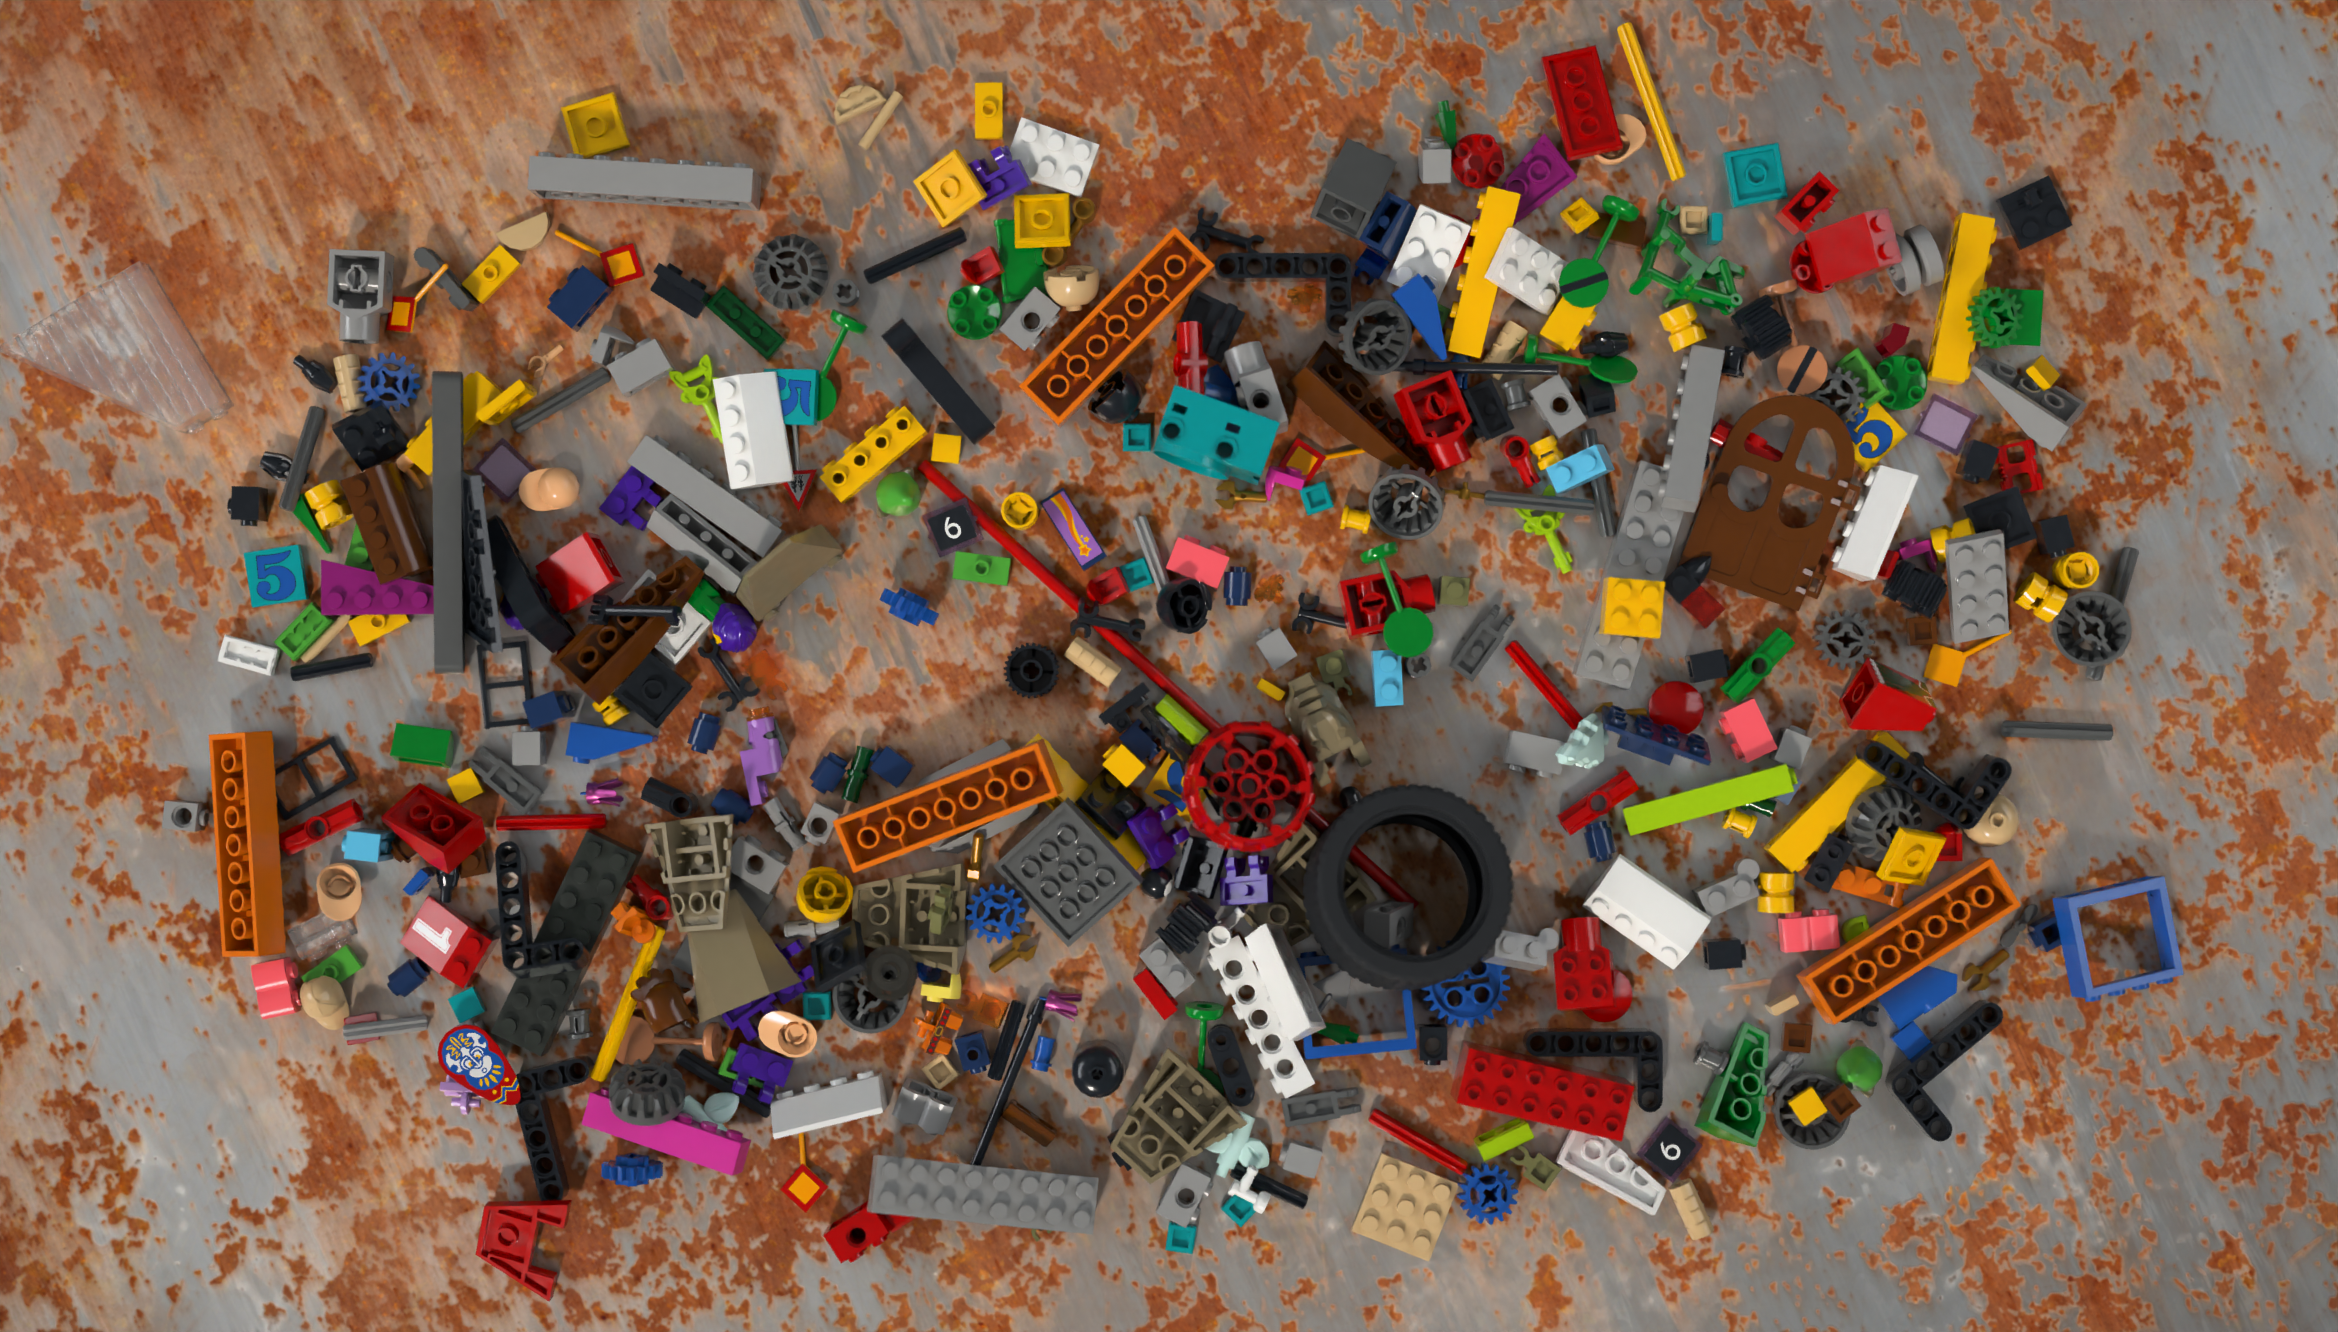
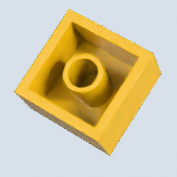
M1615 577L1604 578L1599 634L1651 639L1660 638L1665 582Z

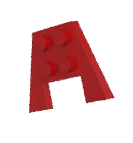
M572 1200L488 1201L484 1206L475 1255L550 1302L554 1295L558 1273L532 1265L539 1224L542 1222L564 1229L568 1223Z

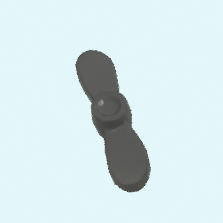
M2028 905L2020 918L2013 921L2012 927L2000 938L2002 946L2009 947L2014 943L2019 932L2025 930L2026 924L2036 916L2038 912L2037 905Z

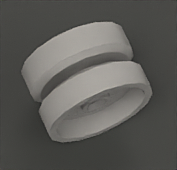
M1920 224L1904 231L1903 237L1895 234L1903 262L1887 268L1886 271L1899 294L1906 296L1920 290L1921 283L1928 287L1943 280L1944 266L1940 252L1932 235L1923 225Z

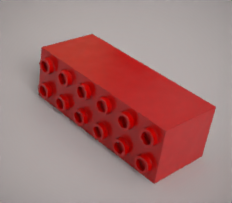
M1463 1040L1450 1094L1457 1104L1622 1142L1634 1086L1624 1077Z

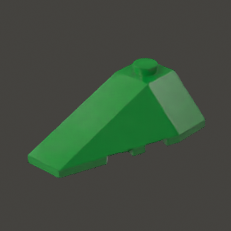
M1743 1022L1728 1051L1730 1054L1728 1063L1720 1075H1716L1703 1101L1694 1126L1717 1138L1756 1147L1766 1122L1764 1096L1767 1095L1765 1070L1768 1067L1769 1034L1747 1022Z

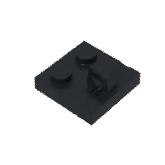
M2049 175L1996 200L2019 250L2072 226Z
M382 400L332 424L333 432L362 472L408 449L406 446L410 440Z
M2018 485L1963 506L1976 534L1997 529L2004 533L2005 550L2038 538Z
M650 652L615 689L613 695L657 729L693 686Z
M1142 682L1100 714L1099 718L1105 725L1109 723L1119 733L1123 732L1132 724L1126 709L1131 705L1136 709L1149 698L1146 694L1150 691L1149 688Z
M1106 767L1075 802L1115 840L1128 828L1126 821L1141 811L1146 805L1140 797L1136 796L1129 787H1126Z
M855 919L810 943L815 987L822 993L867 969L861 923Z

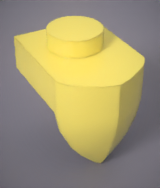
M960 973L958 975H951L950 985L924 981L922 983L921 995L927 996V1000L932 1002H943V998L960 999L962 989Z

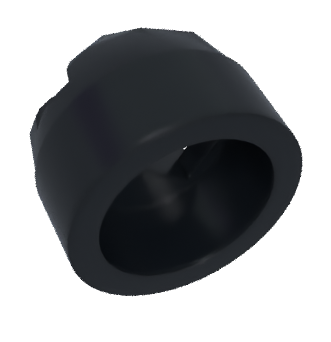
M1352 786L1343 788L1339 795L1342 808L1351 806L1362 798L1359 790Z

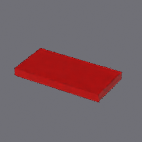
M1596 45L1542 57L1541 63L1567 160L1572 161L1621 150L1623 143Z

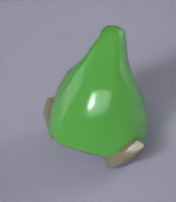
M906 467L899 472L889 473L879 481L876 489L878 503L876 513L879 518L887 517L888 515L896 517L906 516L918 508L921 492L919 485L914 480L913 468Z
M1856 1039L1850 1049L1845 1051L1837 1060L1836 1074L1841 1083H1844L1849 1089L1860 1091L1864 1096L1870 1098L1873 1095L1875 1085L1881 1079L1883 1064L1873 1050L1869 1049L1862 1040Z

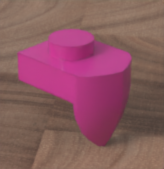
M1269 466L1265 481L1267 500L1270 501L1276 483L1302 490L1307 476L1303 475L1302 470L1296 467L1286 466V469L1277 466Z
M1915 537L1900 542L1901 548L1893 550L1899 552L1897 561L1923 553L1932 572H1936L1937 555L1931 538L1917 542Z

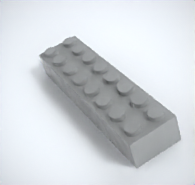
M538 152V156H529L528 190L540 199L759 211L761 177L753 168H750L749 164L734 163L733 167H722L720 162L708 161L705 162V166L694 165V161L678 160L677 164H666L667 160L651 158L650 162H639V159L635 157H622V161L611 160L610 156L594 155V159H583V155L569 153L566 154V158L555 157L554 153Z
M1642 460L1636 463L1616 527V534L1611 543L1572 672L1574 675L1623 690H1630L1645 638L1599 634L1604 578L1615 577L1663 582L1684 513L1681 510L1661 507L1663 497L1658 496L1661 479L1666 480L1667 471H1663L1662 466Z
M874 1155L867 1212L1093 1235L1099 1178Z

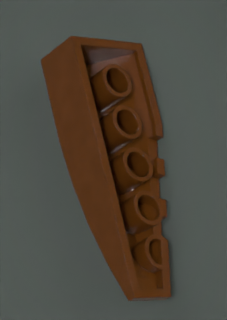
M1324 340L1294 373L1286 386L1296 397L1308 405L1314 414L1322 418L1347 440L1371 456L1391 467L1397 468V470L1401 469L1403 464L1410 465V470L1418 471L1420 467L1424 468L1425 475L1430 477L1435 469L1431 458L1422 447H1415L1411 438L1405 435L1402 422L1398 418L1392 419L1384 409L1387 405L1381 397L1375 398L1367 388L1370 385L1368 380L1359 371L1354 370L1351 364L1346 363L1343 356Z
M684 556L658 574L653 583L648 586L642 585L634 591L636 593L625 602L620 600L615 605L680 606L683 609L702 579L704 572L687 556ZM610 616L608 625H592L588 623L552 661L581 690L600 705L644 660L671 625L665 621L664 617Z

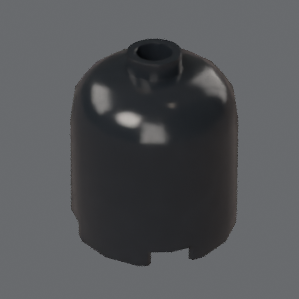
M1093 1040L1084 1043L1077 1049L1072 1059L1071 1075L1073 1082L1081 1093L1089 1097L1103 1098L1110 1096L1119 1088L1125 1077L1126 1062L1124 1054L1117 1045L1108 1040Z

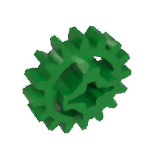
M1990 287L1980 290V296L1972 297L1975 305L1967 307L1972 312L1971 316L1966 317V320L1972 323L1968 328V332H1975L1973 340L1981 341L1980 346L2001 348V346L2010 345V339L2017 338L2014 331L2022 329V326L2018 324V319L2023 318L2022 314H2018V309L2022 305L2014 303L2017 296L2015 294L2009 295V289Z

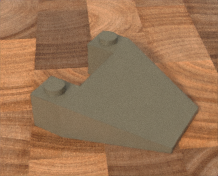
M822 524L793 535L744 574L736 596L757 621L761 622L765 619L768 622L780 612L777 609L782 605L780 601L820 568L825 569L829 566L831 569L842 561L843 557L841 554L845 550Z

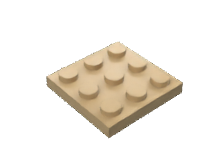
M1381 1152L1351 1231L1429 1261L1459 1187L1458 1182Z

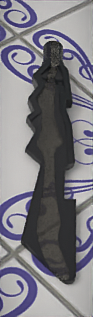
M1149 704L1146 705L1140 712L1151 724L1152 734L1160 739L1161 748L1170 753V759L1180 763L1184 775V766L1194 750L1177 736L1179 732L1171 724L1156 714ZM1203 760L1199 776H1204L1208 780L1211 776L1204 769L1206 762ZM1221 780L1217 783L1213 782V787L1217 792L1223 793L1227 790V787ZM1202 788L1217 815L1221 816L1220 806L1223 803L1222 798H1214L1209 794L1207 788ZM1230 802L1226 807V812L1230 817H1238L1240 815V807L1238 804Z

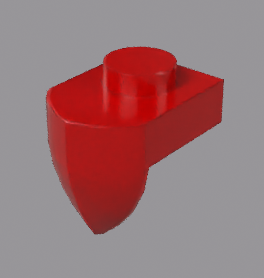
M991 246L964 259L960 265V273L963 278L976 285H982L1005 272L994 247Z
M1113 567L1090 580L1086 587L1088 598L1093 602L1098 601L1099 605H1107L1131 592L1119 567Z
M1949 822L1936 826L1932 832L1942 834L1947 838L1936 861H1963L1962 830Z

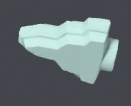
M1591 713L1578 723L1577 729L1570 734L1568 742L1560 746L1555 753L1558 757V763L1570 766L1576 764V766H1584L1590 769L1604 761V747L1609 742V736L1597 715Z

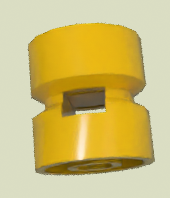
M1693 302L1659 316L1664 331L1671 333L1668 340L1673 352L1687 348L1707 338L1702 324L1695 321L1698 314Z
M337 479L319 484L305 493L311 509L317 510L315 517L322 530L341 525L354 517L349 502L343 500L345 493Z
M1016 492L1004 499L1001 506V514L1010 527L1016 530H1026L1036 523L1039 517V509L1037 503L1030 495Z
M1970 518L1954 522L1951 528L1947 525H1942L1930 529L1933 547L1940 563L1946 562L1945 540L1976 534Z
M2086 552L2069 553L2060 556L2052 566V577L2055 583L2064 589L2086 588L2091 586L2099 575L2097 560Z
M2032 572L2020 585L2013 601L2026 610L2033 609L2035 616L2049 623L2064 606L2068 593L2056 585L2048 586L2047 579L2036 572Z
M1759 872L1758 888L1762 890V893L1757 897L1758 912H1794V896L1790 894V891L1794 889L1795 873Z

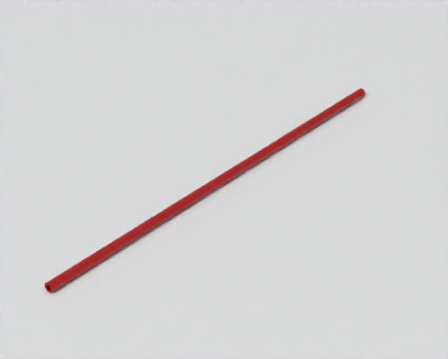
M927 459L917 468L920 473L957 506L965 505L970 518L1078 614V601L1080 597ZM1085 603V608H1091L1087 603ZM1091 625L1161 690L1209 730V733L1222 727L1217 720L1118 631ZM1234 737V741L1231 743L1233 748L1243 749L1251 758L1254 754ZM1234 754L1242 762V758ZM1257 757V767L1261 770H1268L1269 767ZM1277 780L1271 781L1269 787L1278 795H1281L1283 785ZM1288 793L1283 799L1294 808L1296 797ZM1312 806L1305 817L1321 834L1331 824ZM1353 846L1348 858L1396 901L1414 903V910L1419 902L1358 847Z

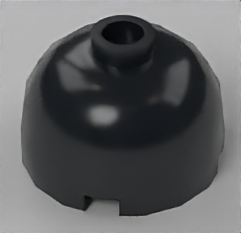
M1123 369V374L1117 371L1097 390L1101 393L1097 400L1092 397L1088 405V410L1102 422L1119 424L1125 420L1132 421L1140 412L1139 405L1142 401V390L1135 377L1128 370Z
M1177 578L1169 581L1161 588L1157 595L1156 610L1161 622L1166 627L1175 632L1191 634L1199 631L1208 621L1205 617L1208 610L1211 611L1212 599L1205 584L1195 579Z

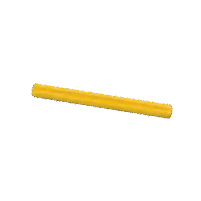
M1631 22L1624 23L1618 26V35L1670 178L1673 181L1679 180L1686 176L1684 165Z
M655 925V938L650 943L643 944L591 1072V1078L596 1081L605 1082L637 1004V1001L630 994L633 990L638 989L636 980L639 977H648L647 972L652 967L664 937L665 929Z

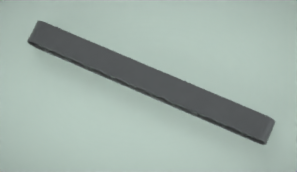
M433 371L435 674H464L465 615L461 470H464L463 374L460 371Z

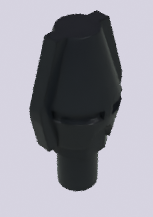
M1609 331L1595 335V339L1592 342L1579 345L1581 355L1594 353L1595 355H1600L1601 358H1613L1629 349V342L1625 333Z
M301 355L294 358L293 364L302 370L310 384L329 394L333 392L337 386L336 379L324 365L315 360L308 361Z
M265 451L259 467L274 479L286 482L293 459L285 454ZM306 473L304 484L308 482L310 474Z
M458 866L449 874L438 868L436 869L437 883L441 889L440 902H451L452 890L457 886L459 880Z

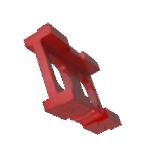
M2033 439L1997 447L2000 450L1995 464H1999V474H2002L2000 476V479H2003L2000 482L2001 491L2014 487L2012 478L2014 475L2028 473L2031 487L2021 490V494L2044 489L2041 474L2037 473L2038 467L2036 459H2034L2036 452ZM2021 446L2024 451L2025 460L2010 464L2006 450L2010 447Z

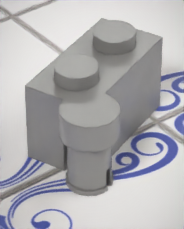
M1749 858L1737 860L1733 866L1735 873H1729L1693 889L1692 892L1700 910L1712 917L1760 896L1753 881L1757 878L1760 871L1756 861Z
M1545 928L1537 932L1535 936L1502 930L1500 938L1496 940L1493 948L1488 950V953L1482 958V962L1528 971L1539 970L1547 966L1548 951L1558 946L1559 936L1551 928Z

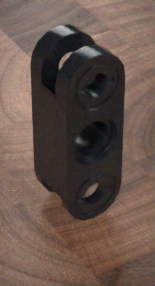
M1216 1024L1211 1027L1207 1035L1210 1052L1228 1099L1235 1106H1246L1251 1103L1255 1095L1252 1079L1233 1030L1226 1024ZM1219 1035H1223L1226 1037V1040L1220 1043L1216 1038ZM1228 1058H1233L1238 1061L1239 1066L1235 1071L1229 1072L1223 1067L1224 1061ZM1242 1087L1246 1091L1243 1094H1237V1088Z

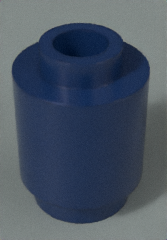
M1230 566V572H1224L1223 598H1226V605L1248 606V599H1251L1252 573H1246L1247 567Z
M699 712L698 718H694L687 743L692 744L691 750L707 754L708 750L714 751L721 725H719L721 718Z
M830 751L827 756L822 757L809 777L813 781L811 786L823 794L827 790L833 793L847 771L845 768L848 762Z
M722 788L711 804L719 815L733 814V824L739 826L741 822L746 824L754 813V810L751 809L750 801L732 789L726 790Z
M1606 820L1586 825V832L1583 834L1589 858H1596V862L1613 859L1612 853L1617 852L1611 827L1607 826Z
M420 958L409 959L388 975L389 982L387 985L396 996L402 995L406 997L427 981V976L431 972Z

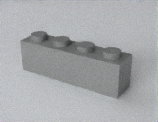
M670 494L654 509L646 526L681 555L687 556L706 575L731 595L738 591L744 574L758 563L673 494Z

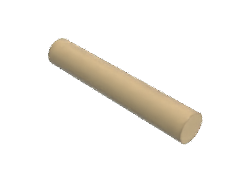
M894 90L858 143L863 149H869L902 100L903 96Z
M340 615L300 657L302 661L309 664L348 624V621L353 619V616Z

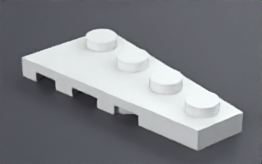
M1570 1130L1555 1161L1557 1165L1650 1215L1656 1214L1667 1191L1608 1138Z

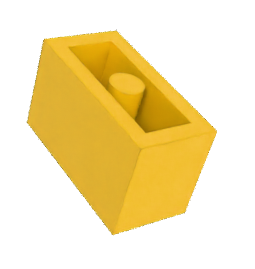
M1561 296L1538 333V338L1564 354L1570 348L1575 350L1583 337L1579 334L1584 325L1589 327L1597 315V312L1594 311L1596 305L1588 308L1575 307Z
M1114 743L1103 755L1106 761L1102 765L1126 787L1147 766L1123 743L1119 747Z

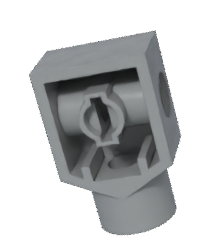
M329 249L327 305L340 312L339 341L360 344L379 343L380 317L392 311L393 255L385 251Z
M1248 342L1226 351L1224 357L1233 384L1236 387V396L1240 408H1246V411L1280 422L1276 435L1287 432L1288 418L1261 342ZM1261 402L1268 405L1264 409L1255 407L1257 403Z

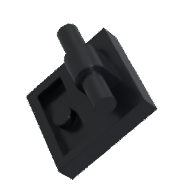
M1195 289L1180 322L1197 321L1201 323L1203 353L1208 358L1222 364L1224 353L1228 351L1245 316V312L1238 310V307L1234 304H1226ZM1176 331L1172 337V341L1177 342Z

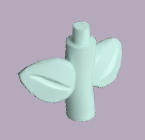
M730 1092L715 1093L706 1100L703 1106L692 1096L688 1095L685 1097V1105L681 1113L693 1116L692 1120L699 1123L702 1121L713 1122L718 1125L717 1129L727 1131L728 1129L723 1123L728 1122L736 1112L739 1096Z
M1239 1110L1238 1112L1248 1124L1234 1130L1223 1140L1215 1142L1206 1148L1210 1152L1219 1154L1216 1160L1219 1166L1215 1174L1226 1178L1229 1168L1234 1170L1238 1160L1246 1168L1249 1165H1253L1258 1169H1263L1269 1165V1153L1266 1145L1261 1140L1250 1137L1256 1118Z

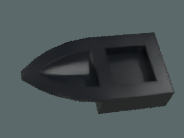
M1701 556L1688 560L1663 581L1665 582L1664 589L1678 604L1686 599L1705 580L1711 566V556Z

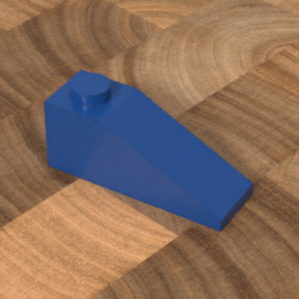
M1415 274L1390 295L1405 311L1411 323L1439 360L1443 361L1447 358L1437 299L1432 291L1436 287L1427 275L1421 277L1420 274Z
M571 722L565 755L573 756V762L589 764L590 759H600L656 742L658 736Z

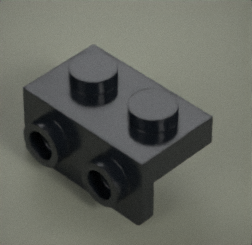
M658 263L653 271L658 277L650 290L697 319L712 297L704 291L707 286L693 277L690 282L681 277L683 271L671 263H668L667 267Z
M1491 378L1461 392L1467 410L1474 422L1470 426L1477 439L1481 438L1483 443L1515 428Z
M1190 835L1183 845L1182 861L1174 874V888L1187 892L1193 891L1199 896L1214 899L1225 862L1224 858H1226L1228 850L1217 847V843L1211 840Z

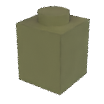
M1439 577L1437 604L1460 607L1468 606L1470 578Z

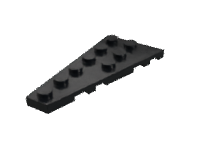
M461 470L465 633L491 653L503 652L494 583L496 571L492 565L483 495L485 483L481 475L474 470Z

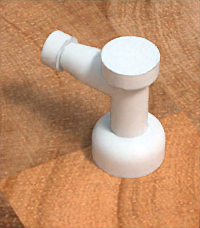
M1238 905L1233 913L1227 918H1222L1210 930L1208 936L1212 945L1224 947L1230 942L1234 926L1246 914L1243 907Z
M1249 1165L1241 1181L1234 1179L1228 1194L1231 1196L1235 1194L1253 1204V1209L1262 1214L1271 1194L1266 1191H1261L1258 1194L1249 1189L1254 1176L1259 1171L1255 1166Z

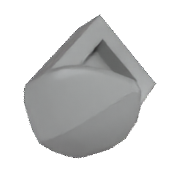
M604 325L599 333L598 340L594 339L591 345L590 355L593 356L592 361L607 366L615 340L632 345L635 342L621 330Z

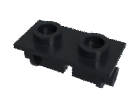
M1829 832L1803 880L1829 893L1854 848L1853 845L1848 843L1849 838L1841 833L1835 836Z

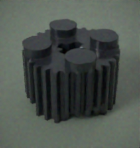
M1766 294L1730 316L1734 327L1738 331L1741 330L1745 336L1741 339L1744 348L1748 349L1749 353L1754 352L1760 361L1770 357L1792 342V339L1787 336L1792 333L1787 319L1784 315L1780 316L1771 307L1775 303Z
M1901 560L1899 565L1897 564L1881 595L1891 601H1899L1901 608L1913 614L1917 612L1928 619H1932L1947 592L1945 580L1936 574L1928 573L1915 567L1916 565L1911 562Z
M1026 643V646L1022 644L1021 648L1016 647L1015 651H1011L1012 656L1007 657L1009 659L1005 661L1007 666L1003 668L1006 670L1004 676H1007V679L1005 680L1010 682L1008 686L1013 688L1012 691H1017V695L1022 694V697L1038 698V695L1043 697L1044 694H1049L1054 689V685H1057L1055 681L1060 679L1057 677L1061 672L1058 671L1060 666L1057 665L1059 660H1056V655L1052 650H1047L1048 647L1044 646L1042 648V644L1032 643L1031 645ZM1030 663H1035V667L1040 669L1039 675L1035 674L1034 679H1031L1030 675L1025 673L1026 666L1030 667Z
M1193 891L1187 895L1190 900L1185 906L1179 903L1168 915L1166 920L1169 924L1163 930L1159 927L1155 931L1179 954H1182L1184 951L1190 954L1200 943L1196 938L1202 931L1208 933L1218 922L1214 918L1217 912Z

